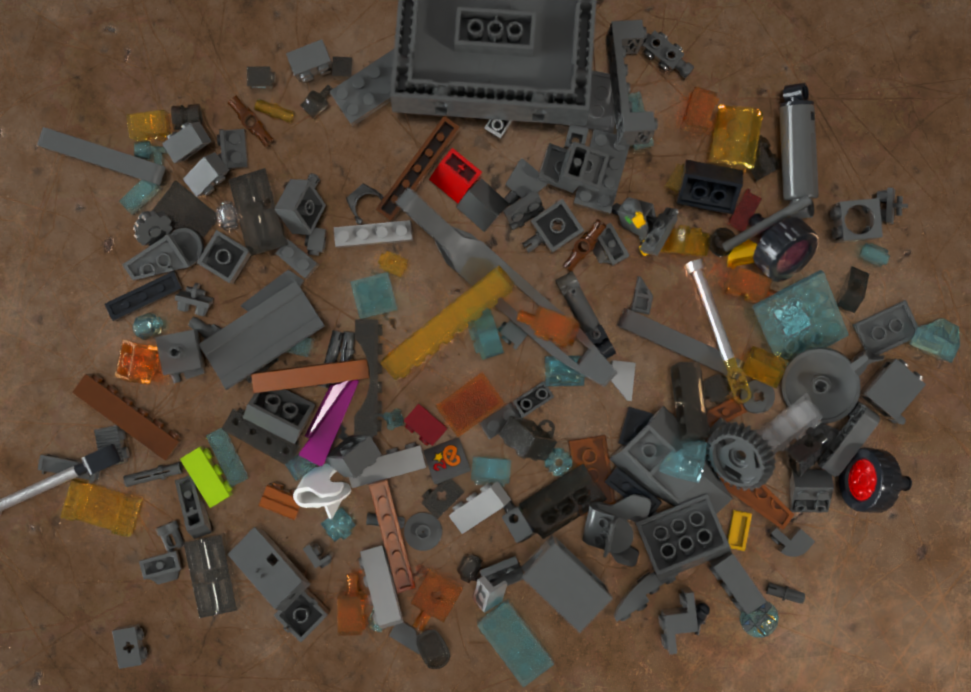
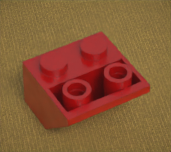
M451 148L439 163L429 181L458 204L482 176V171L454 148Z

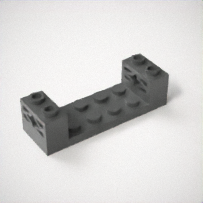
M642 20L612 21L606 35L618 145L649 144L651 138L654 137L655 130L658 129L657 118H654V112H632V101L628 99L630 83L626 82L628 66L624 64V58L626 54H638L640 47L643 45V40L647 37V29L643 27Z

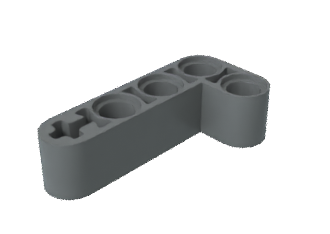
M857 401L852 411L847 414L851 418L818 462L822 469L834 477L841 474L880 421L879 415L859 401Z

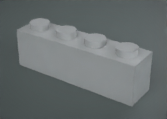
M407 220L334 227L335 247L344 248L413 241L412 222Z
M416 442L405 445V449L398 450L397 447L386 450L387 454L379 456L376 459L377 461L373 465L366 467L359 477H349L351 487H359L426 468L427 465L421 444L416 445Z
M381 545L361 551V558H358L361 569L365 570L366 576H363L365 587H369L370 590L368 600L370 606H374L375 613L372 616L375 625L378 624L383 629L404 623L385 548Z

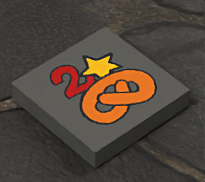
M459 437L423 451L434 484L471 471Z

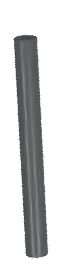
M808 195L802 197L722 243L723 248L726 252L730 251L812 204Z

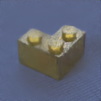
M678 225V229H675L674 226L660 253L707 256L709 233L702 232V228Z

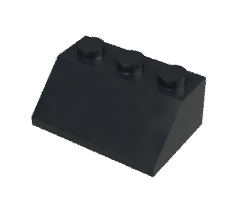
M686 159L681 174L676 204L734 214L743 186V170Z

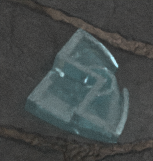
M692 441L683 444L684 449H680L677 452L672 451L665 458L659 471L676 478L699 483L704 467L707 443L705 441Z

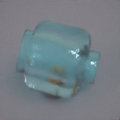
M149 312L135 318L132 328L137 337L147 340L161 333L163 323L160 317Z

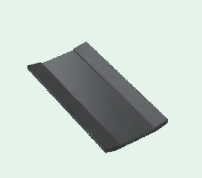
M295 281L198 345L209 360L224 388L228 390L325 325Z

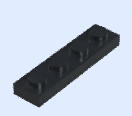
M172 271L104 305L112 321H116L183 289L175 271Z

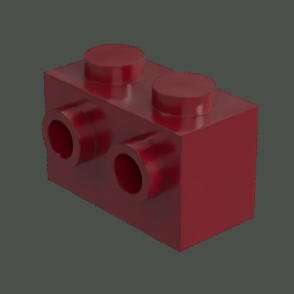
M420 403L404 419L406 423L404 427L411 433H414V431L420 435L419 440L426 446L429 444L433 446L448 429Z

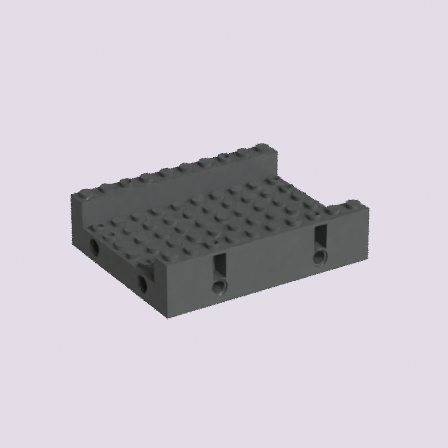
M398 0L390 92L392 112L586 126L590 110L596 0Z

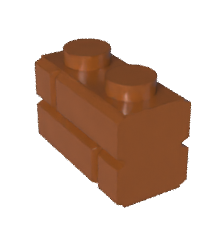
M277 482L267 484L259 506L295 520L301 508L294 500L295 489L285 490L283 489L284 485Z

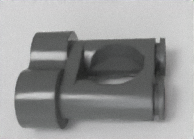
M177 520L155 528L157 535L163 541L167 553L173 551L176 547L181 548L185 546L178 530ZM170 534L173 535V538L176 542L175 545H172V542L169 538Z

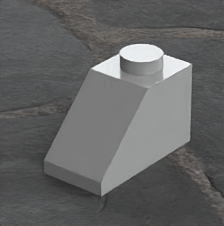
M611 360V365L618 372L611 379V382L627 401H632L636 363Z

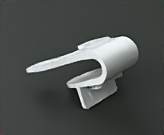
M326 463L322 467H314L306 471L294 492V500L299 506L304 508H320L325 506L329 519H333L341 501L351 493V487L345 482H331L330 478L336 470Z

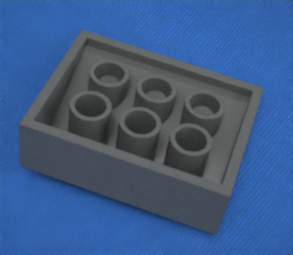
M708 494L636 522L659 581L731 553L730 545Z

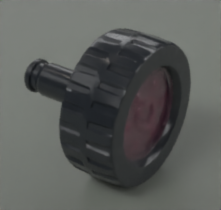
M755 213L750 217L749 225L754 226L765 218L760 213ZM790 217L759 233L762 238L754 251V263L770 280L775 282L787 280L800 272L812 259L819 244L818 235L800 218Z

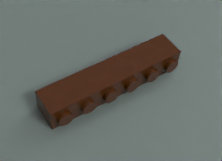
M443 116L377 206V212L391 222L395 220L402 210L395 202L408 187L414 192L417 190L459 133L460 127Z
M95 373L85 374L72 393L165 461L169 460L182 442L179 439L180 435L172 429L168 431L164 428L165 424L159 419L155 418L153 420L148 416L149 412L144 408L134 406L133 401L125 395L123 397L120 396L114 386L110 384L108 386L101 382L103 379Z

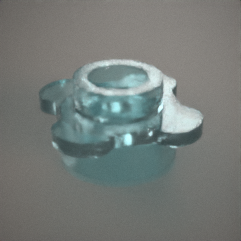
M395 408L390 413H384L383 419L387 422L388 430H394V428L404 425L400 409Z

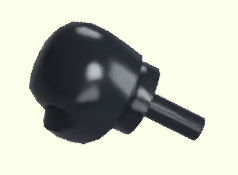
M702 601L695 605L698 632H695V635L700 634L701 624H706V620L710 615V607Z

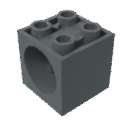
M879 198L842 201L832 205L830 218L834 220L832 238L835 239V243L875 240L883 237ZM850 208L859 210L865 217L866 224L861 230V234H854L846 227L845 216Z

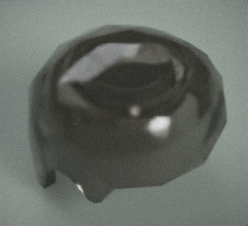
M725 227L713 230L708 236L710 251L720 258L729 255L733 249L726 252L722 243L735 237L734 232Z

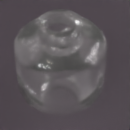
M224 201L217 207L215 212L218 226L225 231L236 230L242 223L240 207L237 204H233L232 201Z

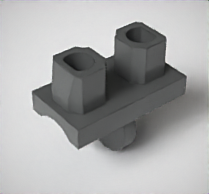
M894 188L877 191V198H879L880 202H887L886 209H880L881 221H886L887 224H894V209H896V216H902V209H908V204H903V196H897V203H895Z
M195 283L193 287L187 286L186 291L180 290L175 295V301H178V310L185 312L189 310L190 304L195 305V314L200 316L206 315L214 298L205 296L206 291L200 289V283Z

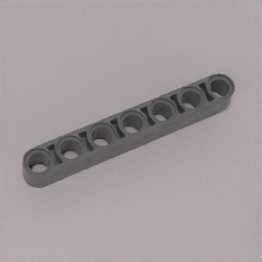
M42 127L37 146L157 185L161 184L166 169L165 166Z
M624 308L617 323V326L735 380L738 379L745 362L737 358L723 361L720 350Z

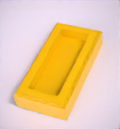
M732 509L727 534V541L731 549L745 551L752 513Z

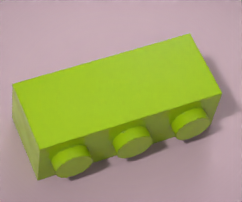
M200 446L180 460L211 508L233 495L231 492L233 489L230 483L222 478L221 474L223 472L218 464L214 465L211 460L213 456L209 449Z

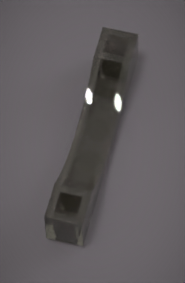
M355 319V339L366 355L369 364L370 382L366 399L359 411L354 415V435L379 436V432H382V420H379V412H382V401H379V393L383 391V383L379 382V374H383V363L379 362V355H383V343H379V337L383 336V324H380L378 319Z

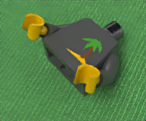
M628 197L622 205L615 203L612 208V214L619 216L621 226L637 234L640 242L643 244L657 219L653 204ZM641 251V253H642L643 256L648 255L647 253H643V252Z

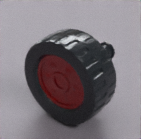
M860 448L839 475V487L845 503L853 510L864 513H882L889 510L895 504L902 490L908 491L911 489L912 480L909 476H902L897 460L888 451L876 448Z

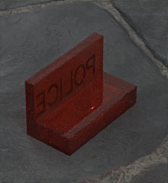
M748 188L742 193L734 214L730 215L726 223L740 232L745 231L750 217L754 215L762 200L760 197L750 193L751 190Z

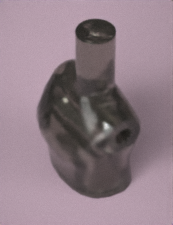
M327 85L320 93L311 91L300 106L311 117L315 118L328 107L326 97L333 88Z

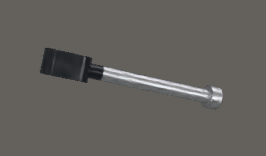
M111 444L81 458V463L0 499V516L3 510L80 475L88 473V476L121 462L122 460L115 445Z

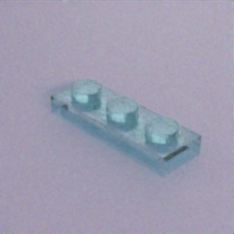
M222 427L206 435L230 486L232 487L248 479L249 476L225 428Z

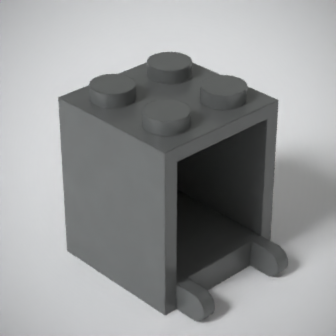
M896 358L887 359L862 387L860 396L892 423L903 425L906 419L901 413L926 384L922 381L924 378L916 371L911 372L908 369L909 365L904 360H897Z

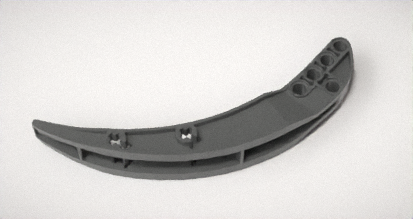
M409 187L395 202L434 239L445 262L556 360L603 387L618 373L579 326L532 287L486 244L472 234L450 226ZM501 274L544 310L533 324L529 323L490 288ZM549 316L588 348L577 362H574L538 330Z

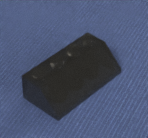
M583 463L521 502L519 506L527 522L542 539H545L588 512L590 503L604 502L607 500V497Z

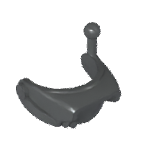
M364 183L346 198L351 211L355 215L356 223L359 225L362 224L363 220L357 216L355 210L357 200L365 194L377 195L380 200L384 198L379 191Z

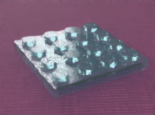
M822 270L752 305L776 364L781 371L786 369L789 362L799 353L811 348H826L849 336Z

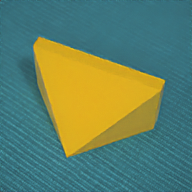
M747 240L735 247L728 256L727 267L754 263L753 255L757 244Z

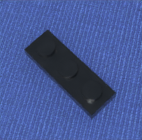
M617 466L605 479V483L624 498L632 494L649 498L651 507L648 517H651L662 504L659 498Z

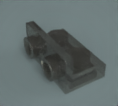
M762 135L755 137L738 148L756 181L780 168L778 156L771 152L769 148L771 145L766 137L763 138Z

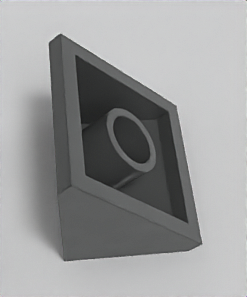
M481 178L465 194L456 207L485 232L510 204Z

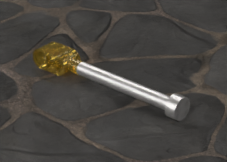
M704 259L694 260L685 266L688 274H693L727 369L726 379L731 394L736 403L746 404L751 398V390L744 371L737 365L703 271L706 269ZM733 372H735L737 375L740 374V377L738 378L739 384L744 383V385H740L735 389L733 388V386H736L737 383L735 379L730 378L732 377ZM739 390L747 392L748 397L745 400L737 398L736 393Z

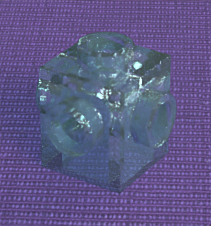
M553 448V451H548V456H545V468H548L549 472H553L554 476H563L564 472H569V468H572V456H568V451H564V448ZM557 459L562 460L563 463L561 466H557L555 464V461Z
M342 507L336 511L333 519L328 517L321 523L334 542L339 538L346 539L352 534L350 530L356 526L352 518Z

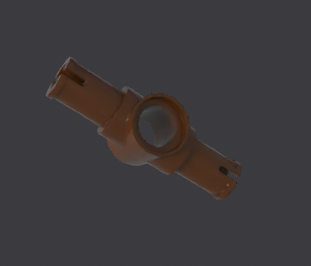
M237 95L232 98L236 104L230 99L227 104L237 113L242 125L252 135L255 134L264 147L269 145L266 139L272 143L274 138L265 130L260 118L250 108H247ZM249 117H255V123L252 126L246 124Z
M599 219L596 220L588 232H585L575 242L572 254L563 263L565 268L569 266V271L573 272L581 259H585L588 253L594 250L595 244L598 241L597 238L607 227L604 223L601 224L602 221ZM582 241L588 244V250L582 248Z

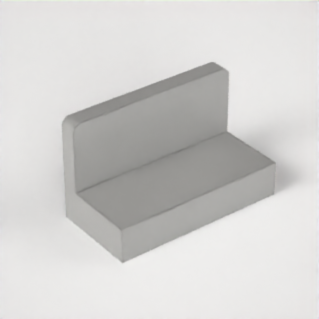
M483 576L477 581L473 600L485 613L503 601L508 583L504 580L493 587L486 577Z

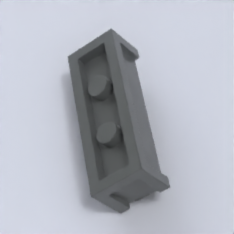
M41 454L37 470H42V474L47 472L59 473L82 461L51 454ZM100 471L88 476V473H85L77 478L87 479L92 484L95 480H99Z

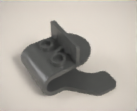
M632 494L612 505L603 502L590 503L582 537L583 542L605 550L603 555L605 558L610 552L617 563L630 567L635 566L639 551L630 546L633 542L634 533L627 520L634 516H648L651 507L650 499Z

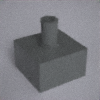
M188 330L155 337L163 375L205 368L202 349L198 345L200 344L198 330Z

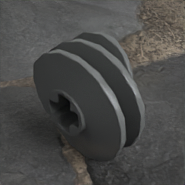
M750 380L741 389L740 399L747 411L761 414L773 406L775 392L772 386L764 380ZM754 393H761V399L754 400Z

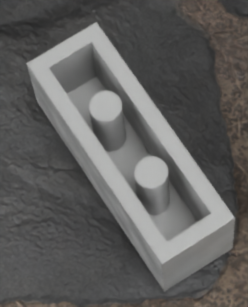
M498 481L492 485L490 482L480 488L482 492L479 494L474 492L466 498L467 502L463 504L460 501L452 507L454 511L449 517L461 534L504 507L511 500Z

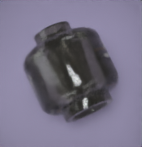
M472 553L464 555L457 567V572L461 575L460 579L467 583L478 581L481 577L480 570L485 569V565L482 563L483 559Z

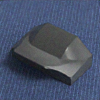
M609 223L597 238L598 241L595 244L593 253L599 263L615 265L630 255L613 225Z
M867 348L854 356L849 366L860 376L866 370L868 364L884 360L885 356L873 354Z
M177 550L139 561L143 579H150L156 584L177 580L179 571L182 569Z

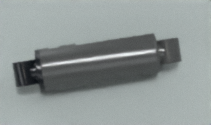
M798 83L785 85L783 89L785 102L779 104L783 198L790 201V205L808 195L812 204L790 216L804 219L814 216L815 208L812 199L819 197L814 101L808 100L809 90L807 84Z

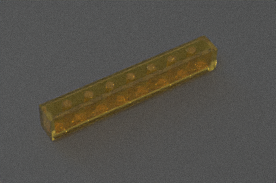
M498 265L384 356L380 364L395 381L399 377H406L414 365L418 367L425 361L424 357L428 354L431 356L440 349L438 346L443 342L445 344L450 342L454 338L453 334L457 331L460 333L469 326L468 322L472 319L474 321L479 319L483 315L482 311L487 307L489 309L493 308L498 303L497 299L501 296L504 298L513 291L514 281Z

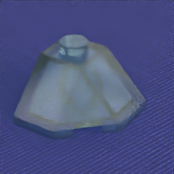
M944 318L919 326L910 345L940 361L952 363L960 347L959 326Z

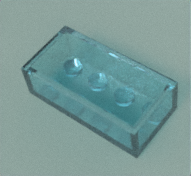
M508 599L477 621L478 628L523 688L554 665L553 658Z

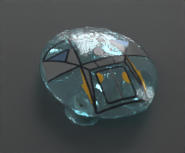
M768 601L747 615L742 611L740 615V622L745 632L757 638L772 634L779 621L776 608Z

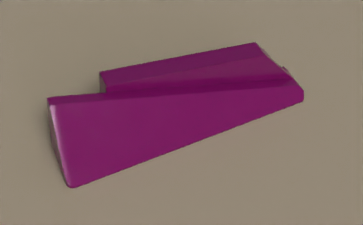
M359 380L336 382L330 385L305 434V437L309 438V440L300 451L299 456L321 467L324 465Z

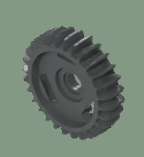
M736 421L732 424L728 422L725 425L722 424L709 437L705 445L707 448L705 453L708 454L706 460L711 461L709 466L714 468L713 473L717 472L719 474L718 478L722 477L724 483L729 482L730 487L736 485L737 490L742 487L744 491L748 490V488L752 491L764 485L773 475V471L776 468L774 465L776 459L773 458L775 453L771 452L773 446H768L769 440H764L762 438L763 434L759 435L757 429L753 431L751 425L745 427L743 422L739 425ZM727 438L735 439V440L729 442L728 444H727V443H722V440H723V439H727ZM739 450L745 452L747 457H742L739 454Z

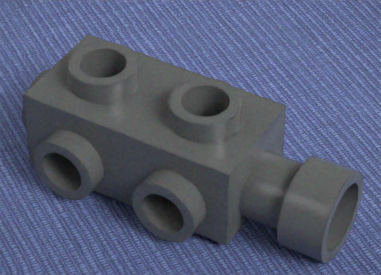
M654 30L652 34L648 33L647 37L643 40V54L650 60L652 58L656 59L659 62L658 66L662 70H670L672 72L675 68L680 72L679 75L686 79L695 66L689 62L686 63L682 59L685 55L683 49L676 43L674 45L670 43L664 33L660 31L658 33ZM653 41H658L660 45L654 46ZM668 53H673L675 57L669 58Z

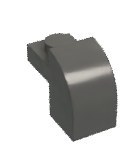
M774 526L768 531L772 535L770 539L777 545L782 543L777 550L786 556H800L807 552L815 543L799 527L788 538Z

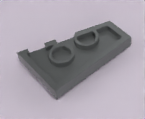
M171 234L166 235L122 264L132 280L192 266Z

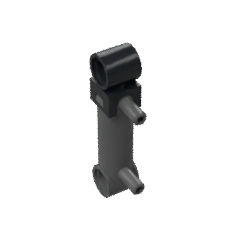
M571 271L556 279L555 282L585 335L606 359L615 355L616 351L598 321L574 273Z

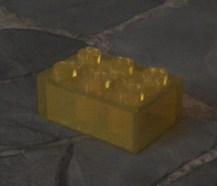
M719 105L709 162L729 168L753 170L763 112L752 107Z

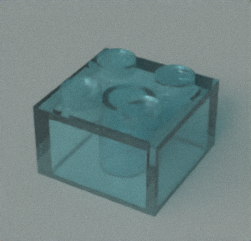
M388 272L350 282L361 320L399 310Z

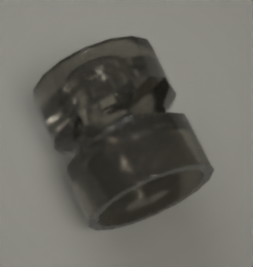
M188 104L187 108L184 105L171 107V119L175 131L181 130V126L189 121L192 123L200 122L203 127L200 104Z

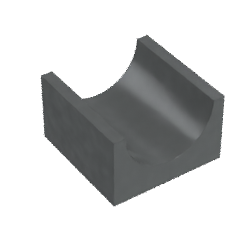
M553 534L521 566V569L526 572L522 578L579 633L613 599L608 587Z

